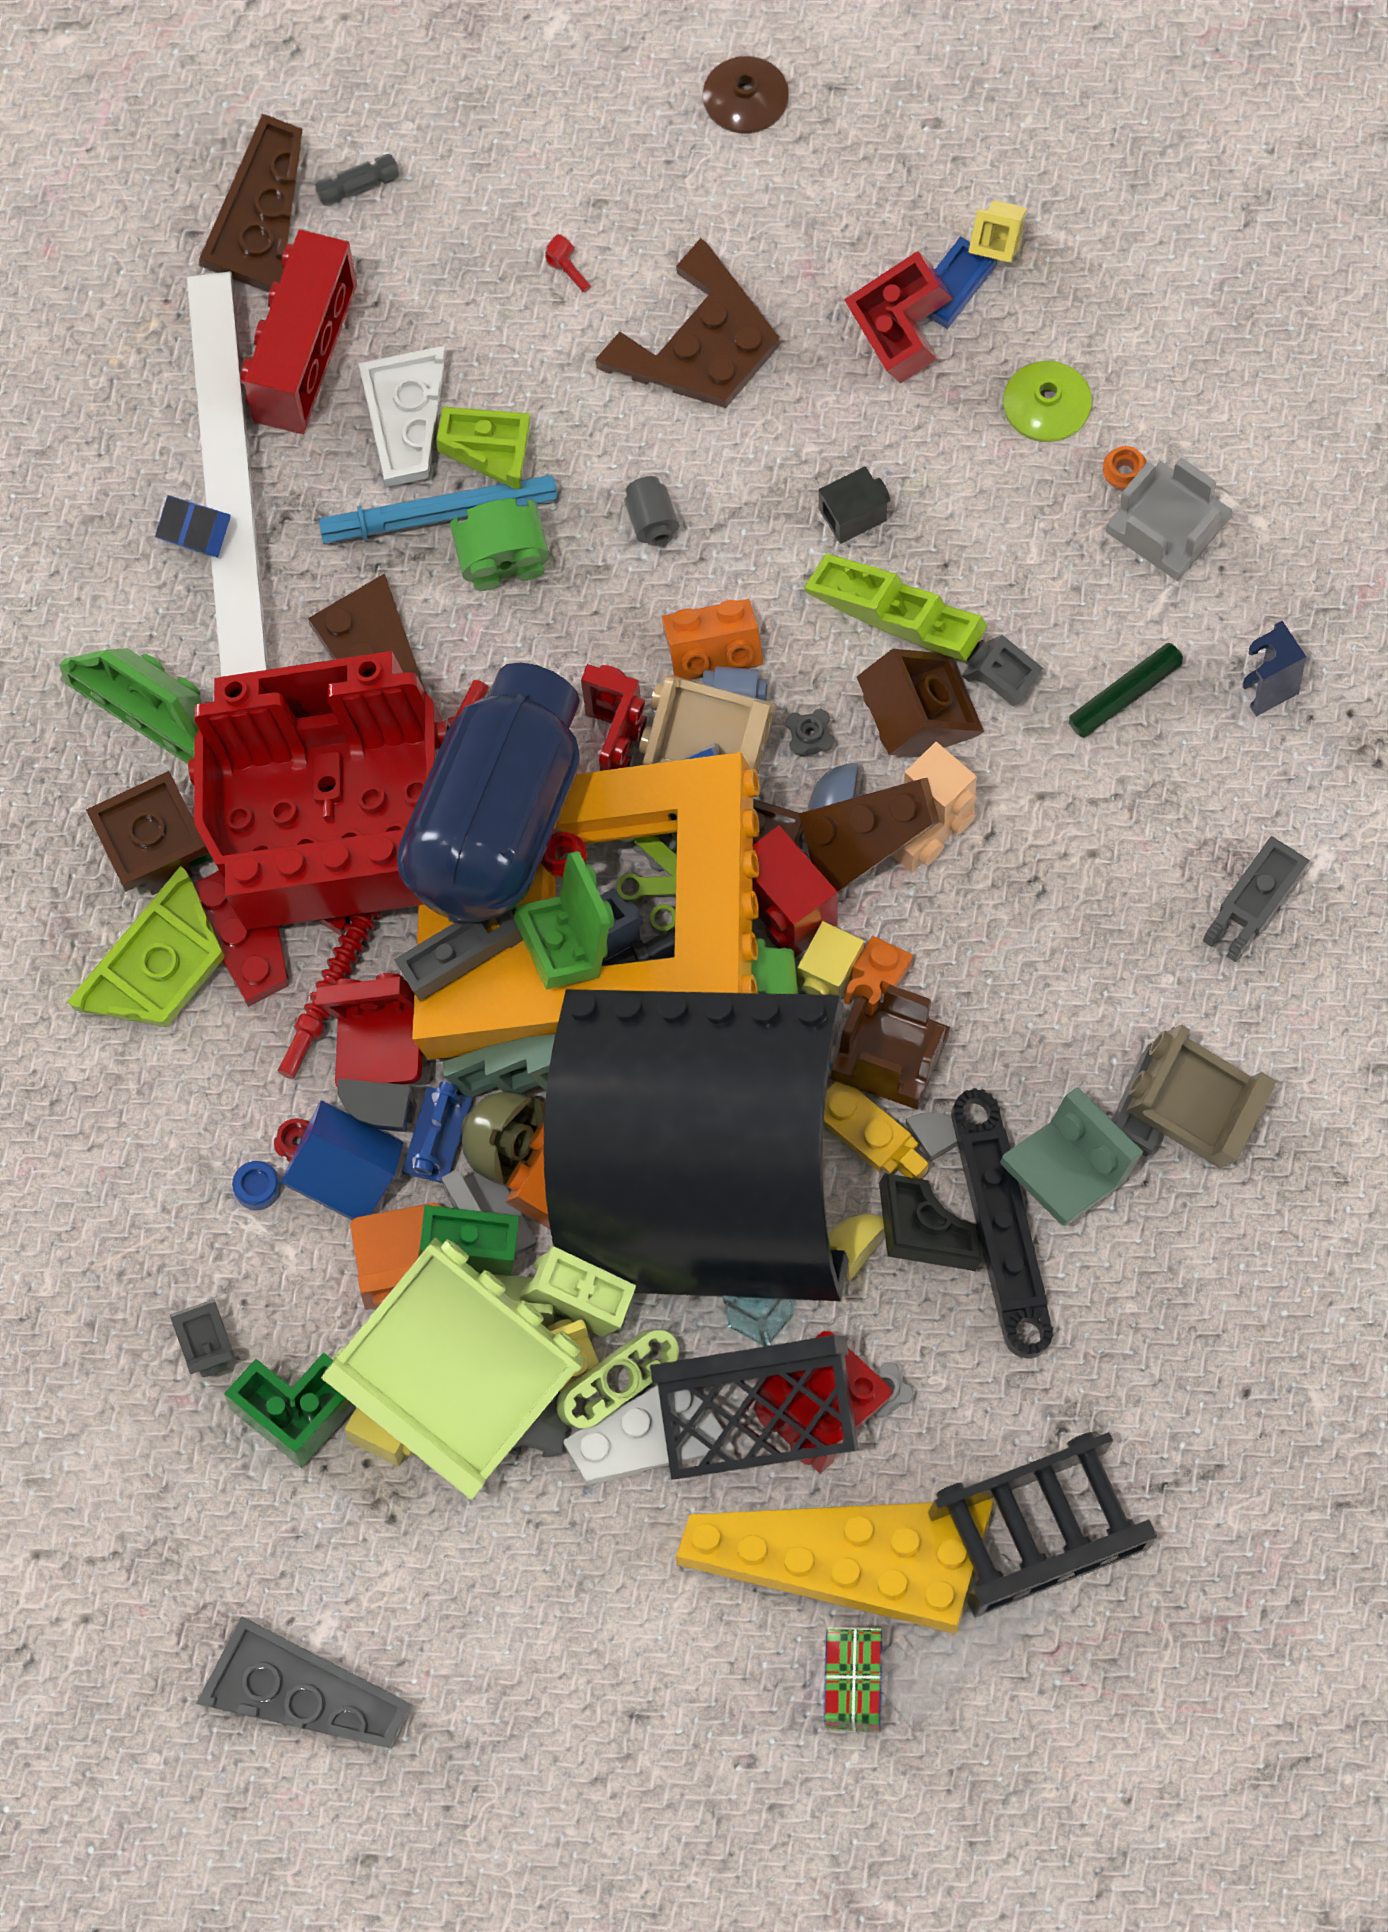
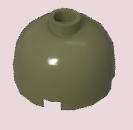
M513 1091L489 1094L479 1101L466 1114L461 1125L463 1154L474 1172L493 1183L507 1185L508 1179L520 1162L526 1164L533 1151L528 1145L538 1126L544 1122L545 1104L528 1095Z

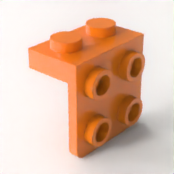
M428 1203L356 1217L351 1221L350 1229L359 1274L357 1277L365 1310L377 1309L418 1259L424 1205L439 1207L441 1205L438 1203Z

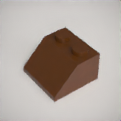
M893 648L857 676L863 692L864 702L871 711L879 731L880 741L886 748L888 755L920 757L935 742L946 748L978 737L984 732L952 657L941 653Z

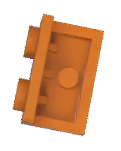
M749 598L726 600L718 605L698 609H681L673 614L661 616L664 634L671 655L674 676L689 680L703 677L704 670L715 671L716 666L749 668L763 663L759 629Z

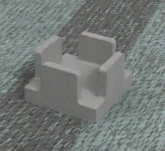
M1183 458L1177 461L1174 470L1162 461H1159L1156 466L1147 462L1122 492L1120 508L1107 523L1106 533L1176 581H1179L1231 518L1232 509L1215 498L1216 481Z

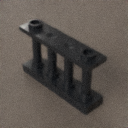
M1093 1432L1084 1433L1070 1440L1067 1443L1068 1448L969 1487L964 1488L963 1483H956L936 1493L937 1499L934 1500L928 1511L931 1521L947 1515L951 1516L978 1577V1580L975 1581L977 1587L973 1588L967 1599L974 1618L1146 1551L1151 1547L1157 1538V1534L1150 1519L1136 1525L1133 1519L1127 1520L1099 1456L1106 1454L1113 1442L1110 1432L1097 1437L1094 1436ZM1078 1464L1082 1465L1110 1527L1106 1530L1108 1536L1092 1542L1089 1536H1083L1055 1474ZM1034 1481H1038L1066 1543L1063 1547L1064 1553L1049 1559L1045 1553L1040 1554L1012 1490ZM993 1497L1022 1560L1019 1564L1021 1570L1006 1576L1003 1575L1001 1570L996 1571L968 1509L970 1506Z

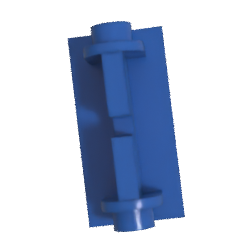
M440 1082L438 1089L427 1087L402 1168L403 1174L442 1183L441 1177L451 1172L462 1136L461 1125L464 1117L470 1110L472 1097L456 1094L458 1088L447 1082Z

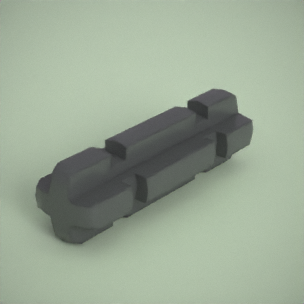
M385 154L375 158L374 164L370 165V162L367 161L337 173L336 179L332 180L331 176L317 181L315 189L320 202L323 205H329L340 201L339 196L343 194L347 198L377 186L378 180L382 179V182L385 183L397 178L399 170L394 157L391 154Z

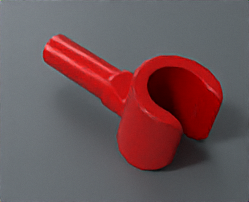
M556 234L546 247V262L555 269L561 268L583 293L587 292L591 285L568 259L575 251L573 244L566 237Z

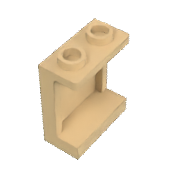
M674 675L666 676L663 684H656L652 695L650 708L656 710L652 728L646 726L641 737L639 753L645 754L643 765L678 761L716 743L721 755L741 752L750 769L755 768L759 774L777 704Z

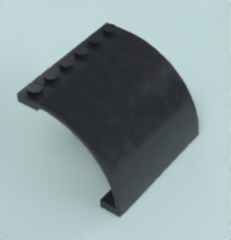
M566 989L552 1048L544 1117V1177L553 1246L636 1285L634 1293L841 1302L849 1259L845 1250H830L823 1187L824 1109L832 1047L836 1046L844 1008L840 995Z

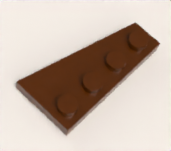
M262 113L201 253L199 266L216 273L231 271L233 279L266 292H270L274 281L280 282L284 271L281 264L283 253L288 243L303 128Z
M385 573L308 618L310 627L333 660L392 651L403 673H415L424 688Z

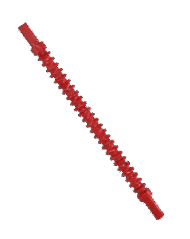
M480 680L472 681L455 717L448 718L450 727L455 719L459 717L465 706L471 705L486 696L489 690L487 684ZM380 911L349 915L352 924H346L343 927L346 935L338 937V942L341 946L332 949L335 958L327 959L329 969L321 971V976L324 980L317 981L315 983L316 988L335 985V981L345 979V975L353 973L350 965L358 963L359 960L356 953L364 951V946L361 943L370 939L367 931L375 929L373 919L381 917ZM317 992L310 993L309 996L312 1003L304 1005L306 1014L299 1015L294 1025L296 1034L277 1070L279 1074L286 1078H295L313 1040L320 1039L325 1029V1025L322 1022L330 1019V1014L316 1005Z

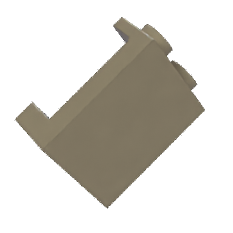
M1181 1024L1167 1032L1162 1031L1154 1040L1149 1050V1055L1153 1059L1147 1071L1142 1070L1134 1079L1129 1089V1095L1133 1098L1126 1111L1218 1168H1222L1238 1160L1277 1081L1263 1072L1253 1076L1247 1075L1187 1038L1190 1029Z

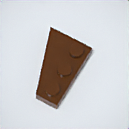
M927 777L798 813L811 861L838 894L855 880L862 878L872 871L883 860L893 853L900 851L940 822Z

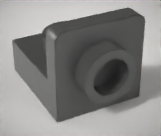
M1000 635L986 642L980 640L966 661L969 665L962 674V677L968 682L979 678L999 696L1014 706L1021 703L1043 667L1005 636Z

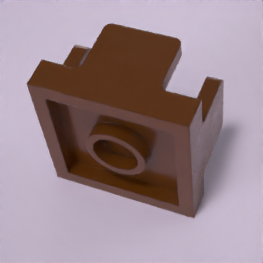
M170 771L86 809L125 892L146 883L152 895L157 894L180 866L187 871L191 878L193 874L189 863L209 853L194 825V820Z
M892 985L887 986L883 1003L879 1002L877 1011L872 1015L866 1014L868 998L857 996L842 1031L840 1049L832 1066L830 1079L918 1110L948 1039L950 1026L929 1018L931 1000L929 998Z

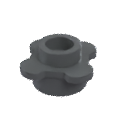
M816 709L812 714L800 715L795 712L786 718V727L791 730L792 736L789 747L794 754L814 755L821 751H828L833 747L834 738L828 731L829 713L823 709ZM807 729L814 731L812 735H807L805 732Z

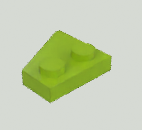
M442 406L437 434V451L513 489H520L531 427L530 413Z

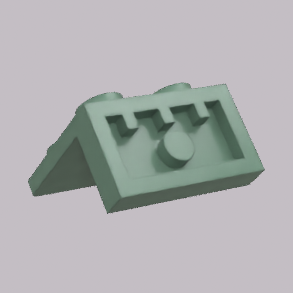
M1077 1087L1065 1095L1050 1123L1006 1152L1001 1158L1000 1163L1061 1225L1066 1226L1125 1184L1143 1151Z

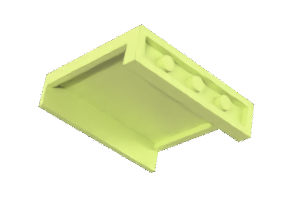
M434 1238L326 1369L321 1378L472 1500L484 1486L489 1475L571 1376L581 1369L584 1358L578 1354L582 1349L572 1338L561 1331L555 1336L541 1324L544 1317L534 1307L525 1301H521L517 1305L503 1292L507 1288L496 1276L486 1270L479 1274L468 1265L466 1261L469 1259V1256L458 1245L448 1239L441 1243L438 1239Z

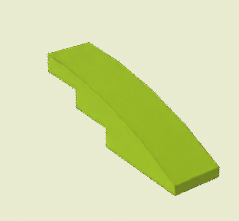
M828 553L824 555L804 587L807 594L847 615L918 646L964 662L967 661L988 627L981 615L947 606L939 594L905 585L896 573Z

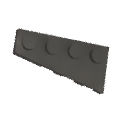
M242 1616L196 1704L389 1749L393 1748L414 1706Z

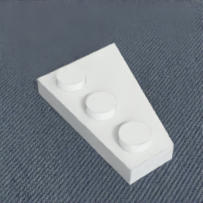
M658 1386L616 1409L596 1425L590 1428H583L564 1439L563 1447L586 1485L643 1474L645 1470L669 1465ZM689 1390L673 1392L675 1413L686 1422H689L703 1401ZM708 1408L695 1429L714 1443L723 1431L710 1408ZM677 1424V1430H678V1436H679V1435L681 1434V1432L683 1431V1428L680 1427V1426ZM690 1434L680 1448L682 1464L692 1463V1460L704 1458L710 1449ZM727 1439L721 1449L729 1455L735 1454L734 1447L729 1439Z

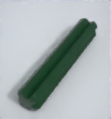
M1172 643L1163 645L1073 712L1069 717L1071 728L1080 737L1089 735L1180 667L1183 662L1181 652Z

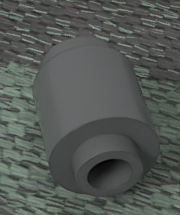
M646 476L634 480L625 489L627 496L624 502L637 540L642 543H648L650 546H659L669 542L673 538V534L679 529V522L667 487L661 484L655 476Z

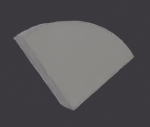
M927 1112L916 1114L906 1119V1126L930 1162L958 1146L952 1117L941 1113Z

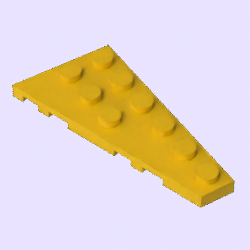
M994 1499L968 1507L983 1542L992 1515ZM933 1502L690 1514L676 1554V1562L680 1566L954 1634L958 1632L975 1573L951 1516L947 1515L931 1521L928 1511Z

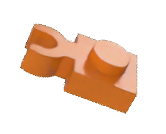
M872 936L852 967L850 978L853 980L847 985L844 1003L849 1005L854 997L864 996L869 1000L866 1014H874L878 1009L881 993H885L887 986H899L911 966L913 954Z

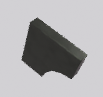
M884 1173L879 1182L887 1256L976 1271L982 1262L977 1225L961 1220L944 1209L933 1195L929 1181Z

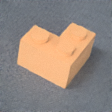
M935 742L904 772V783L928 778L940 821L903 849L892 854L911 873L922 863L926 866L930 865L944 848L942 843L954 832L957 835L964 832L975 818L977 776L938 742Z

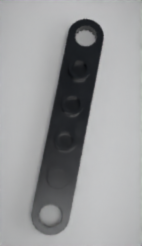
M972 1088V1090H966L958 1096L951 1110L960 1158L1004 1342L1007 1348L1016 1356L1026 1359L1035 1358L1045 1352L1054 1336L1047 1309V1298L1019 1183L1000 1163L1003 1155L1010 1150L1006 1129L1003 1127L998 1101L992 1097L991 1093H986V1090ZM971 1103L982 1106L987 1113V1121H984L982 1124L971 1123L969 1118L966 1119V1114H963L964 1106ZM1020 1323L1033 1324L1039 1330L1040 1341L1030 1345L1027 1342L1023 1343L1022 1339H1018L1019 1335H1016L1017 1325Z

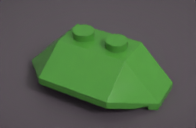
M128 648L97 651L65 658L61 662L59 667L66 685L187 765L189 759L194 758V738L199 731L194 721V708L202 702L199 689L183 677H179L177 680L164 672V667L155 658L145 653L139 656Z

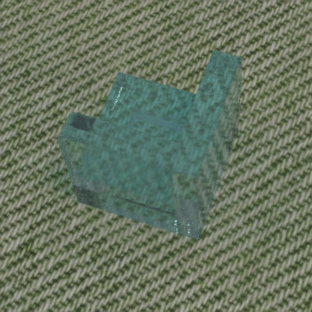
M728 1295L722 1297L729 1327L762 1346H769L794 1313L791 1299L741 1298Z

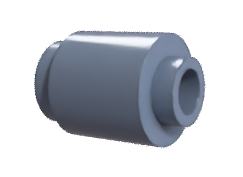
M716 666L715 671L704 670L703 684L766 701L767 679H759V669Z

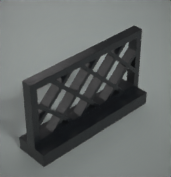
M830 1335L650 1365L652 1384L658 1385L671 1480L859 1451L845 1356L849 1355L846 1336ZM833 1367L836 1387L825 1401L809 1389L806 1384L817 1369ZM805 1371L800 1380H797L790 1374ZM780 1375L795 1386L780 1408L760 1394L771 1376ZM759 1379L753 1388L744 1382ZM728 1383H735L748 1393V1396L734 1415L714 1401L724 1385ZM713 1386L708 1395L698 1389ZM689 1390L703 1401L689 1422H686L675 1413L673 1392ZM801 1392L821 1406L807 1428L786 1414ZM837 1398L840 1411L832 1406ZM755 1399L775 1414L761 1435H758L740 1421ZM709 1407L729 1421L715 1443L695 1429ZM827 1412L841 1421L844 1443L827 1445L813 1434ZM781 1420L802 1434L791 1451L788 1452L779 1451L767 1441ZM677 1424H678L680 1427L683 1428V1431L681 1432V1434H680L679 1436H678ZM735 1427L755 1441V1444L744 1459L736 1460L721 1449ZM691 1434L710 1450L699 1466L683 1468L680 1448ZM808 1440L817 1446L802 1449ZM762 1447L771 1453L756 1457ZM716 1454L725 1460V1462L710 1464Z

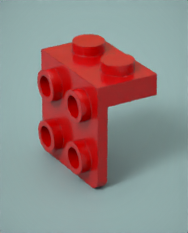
M587 664L581 678L586 716L612 724L600 753V771L630 767L632 757L627 754L633 741L640 742L647 723V717L642 714L645 699L640 696L639 680L627 677L624 672L613 666L601 665L599 668Z
M383 973L377 975L376 980L369 981L339 979L335 981V985L317 987L316 1005L338 1019L335 1085L337 1087V1078L401 1085L416 1083L421 1078L423 1053L412 1040L415 993L402 975Z
M823 1331L815 1338L835 1334L830 1331ZM848 1348L849 1355L845 1356L855 1428L857 1429L889 1400L891 1388ZM833 1367L817 1369L806 1384L809 1389L825 1401L836 1387ZM805 1371L790 1374L797 1380H800ZM780 1375L771 1376L760 1394L780 1408L795 1386ZM801 1392L786 1414L807 1428L821 1406ZM837 1398L832 1406L840 1411ZM757 1400L755 1401L753 1410L756 1412L760 1423L766 1428L775 1414ZM827 1412L813 1434L827 1445L839 1444L844 1440L842 1423ZM783 1420L780 1421L773 1431L777 1432L790 1445L791 1449L802 1435ZM808 1440L802 1449L817 1446ZM836 1454L799 1461L805 1465H811L821 1474L834 1462Z

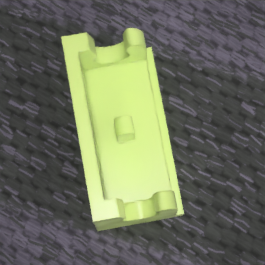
M554 1246L550 1247L547 1253L535 1261L532 1268L537 1270L536 1275L531 1282L523 1286L520 1299L528 1303L553 1305L555 1315L562 1319H571L573 1322L583 1319L587 1331L600 1337H604L621 1328L636 1285Z

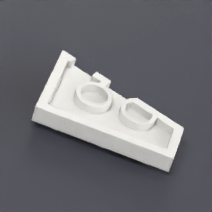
M445 345L358 363L385 487L429 478L446 358Z

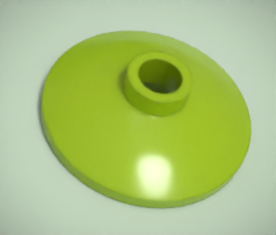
M1038 361L1022 367L1008 381L1003 396L1004 412L1012 427L1023 436L1040 442H1056L1077 433L1086 423L1092 405L1091 391L1083 376L1074 368L1056 361ZM1042 391H1052L1056 395L1052 398H1045L1040 393Z

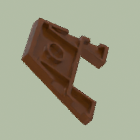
M700 238L676 265L677 275L708 295L657 355H654L619 331L595 359L596 368L600 371L611 374L613 370L631 376L633 381L646 385L649 382L672 388L673 393L727 408L780 346L779 336L707 242Z

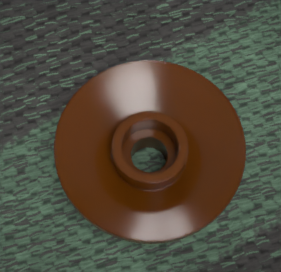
M739 56L720 63L710 72L703 86V104L707 114L718 126L734 133L750 134L771 127L782 117L788 105L789 91L784 75L775 65L758 57ZM742 85L753 86L749 90H741L739 88Z

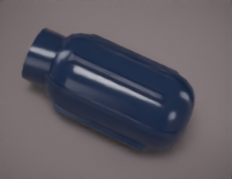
M523 662L506 664L498 670L488 697H483L477 702L464 707L445 735L401 839L397 854L399 877L405 886L424 905L437 914L448 918L450 922L457 924L461 921L486 922L497 918L513 909L524 899L537 874L577 775L580 760L577 739L569 729L578 709L580 699L574 687L554 671L539 665Z

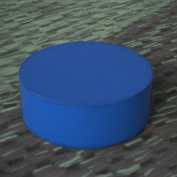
M262 1161L245 1163L236 1171L232 1181L236 1199L242 1206L250 1210H263L270 1207L278 1199L281 1190L277 1172L271 1165Z

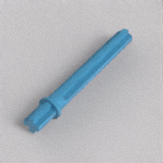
M546 475L522 480L520 489H513L505 484H498L362 510V506H357V511L318 518L323 544L363 537V541H368L367 536L451 521L456 516L457 519L467 518L466 510L490 501L516 498L518 506H528L527 499L533 500L536 504L552 502L557 499V488L553 476Z

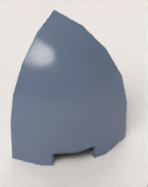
M847 763L827 771L813 789L808 804V811L855 798L859 763Z

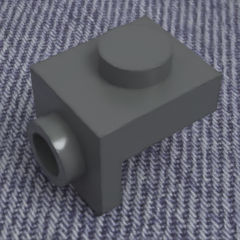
M215 1299L170 1314L190 1374L200 1372L201 1377H208L228 1368L227 1361L235 1359Z

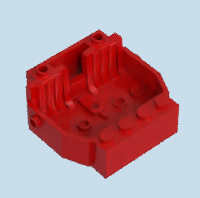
M386 651L214 678V702L197 704L194 708V721L199 731L194 738V758L188 761L189 777L194 785V825L216 866L225 878V897L246 930L424 905L405 886L399 877L397 854L401 839L445 735L450 729V724L448 720L443 721L434 702L424 690L418 676L412 672L403 673L393 652ZM335 785L331 791L324 792L328 787Z

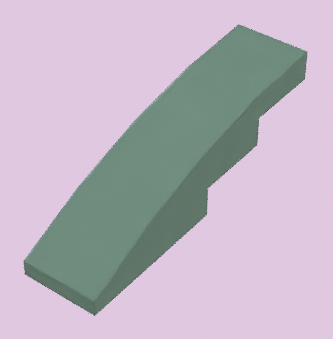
M555 1034L525 1037L499 1043L443 1062L444 1077L451 1084L455 1085L462 1094L468 1097L477 1096L496 1087H499L503 1092L513 1091L522 1093L540 1085L547 1091L548 1073Z

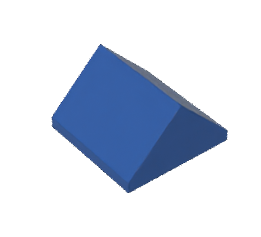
M320 1100L280 1184L350 1220L356 1217L371 1215L395 1176L404 1142L379 1129L362 1125L350 1114Z

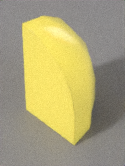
M867 1213L850 1216L829 1232L830 1250H845L849 1259L846 1273L847 1280L850 1281L884 1240L883 1216Z

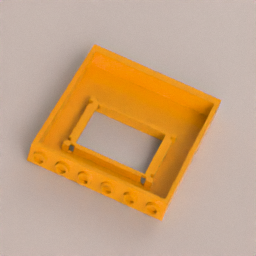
M730 753L577 774L553 834L557 833V829H560L562 832L579 836L584 844L677 832L675 957L601 966L599 978L546 990L523 940L512 948H506L423 1000L419 1001L416 995L414 996L412 1040L427 1060L461 1056L483 1047L525 1037L556 1034L566 989L757 993L756 980L754 975L751 974V961H756L758 958L757 940L755 934L752 933V919L758 918V901L755 892L752 891V878H757L759 875L758 858L755 850H753V837L759 836V819L756 810L753 809V797L759 796L760 783L756 769H750L742 753ZM670 813L676 814L677 820H672ZM542 861L532 886L524 899L517 905L556 897V877L546 871ZM419 905L417 945L450 926L453 922L432 911L426 905ZM499 924L489 927L486 931L488 933L499 927Z

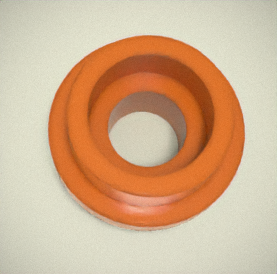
M1120 446L1109 452L1105 457L1103 475L1111 486L1124 490L1147 461L1136 448ZM1120 466H1128L1133 472L1123 474L1118 472L1117 469Z

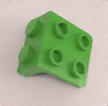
M576 851L567 855L560 895L558 897L515 906L513 918L546 990L599 978L602 960L607 956L608 932L614 925L611 906L608 901H602L598 893L596 875L590 864L585 865L580 852Z

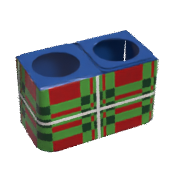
M827 1628L824 1687L825 1729L880 1733L881 1628Z

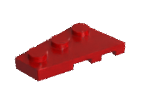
M220 870L194 883L200 901L226 956L222 962L247 1006L250 1007L288 987L278 926L246 930L225 897V878Z

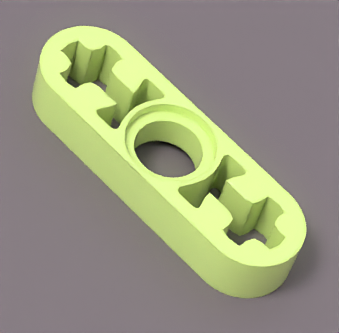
M648 1329L637 1334L562 1390L556 1403L559 1418L566 1425L576 1428H590L596 1425L652 1383L650 1365L677 1361L679 1347L676 1339L670 1333L663 1330ZM650 1341L663 1344V1348L659 1351L660 1361L647 1359L640 1365H637L628 1358L630 1354L633 1359H641L651 1351L648 1344ZM615 1365H622L629 1375L627 1386L620 1392L612 1391L607 1384V1374ZM598 1391L607 1399L606 1403L601 1398H594L585 1406L586 1416L572 1414V1410L576 1407L575 1396L589 1398Z

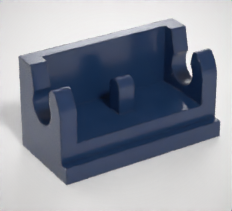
M1283 621L1274 624V630L1254 640L1249 647V655L1258 654L1260 650L1266 649L1263 665L1249 673L1242 685L1243 689H1247L1258 682L1255 700L1250 703V708L1256 717L1298 695L1307 656Z

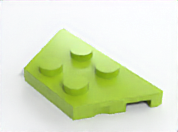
M181 866L69 998L67 1003L74 1010L168 1027L226 956L190 875Z

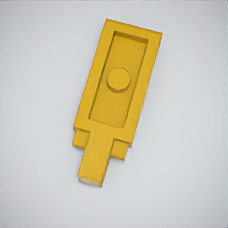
M835 1081L826 1091L824 1127L879 1173L884 1171L887 1174H893L897 1169L905 1177L922 1179L928 1173L929 1163L915 1151L918 1147V1142L911 1136V1133L858 1089Z

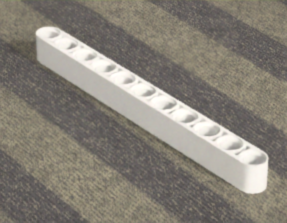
M231 271L187 276L206 506L231 514L218 558L211 556L221 677L269 669L244 388L240 382L242 366L236 300Z

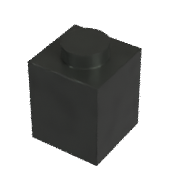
M866 466L818 489L819 511L839 544L887 521V503L891 501L889 492L880 478L873 479Z

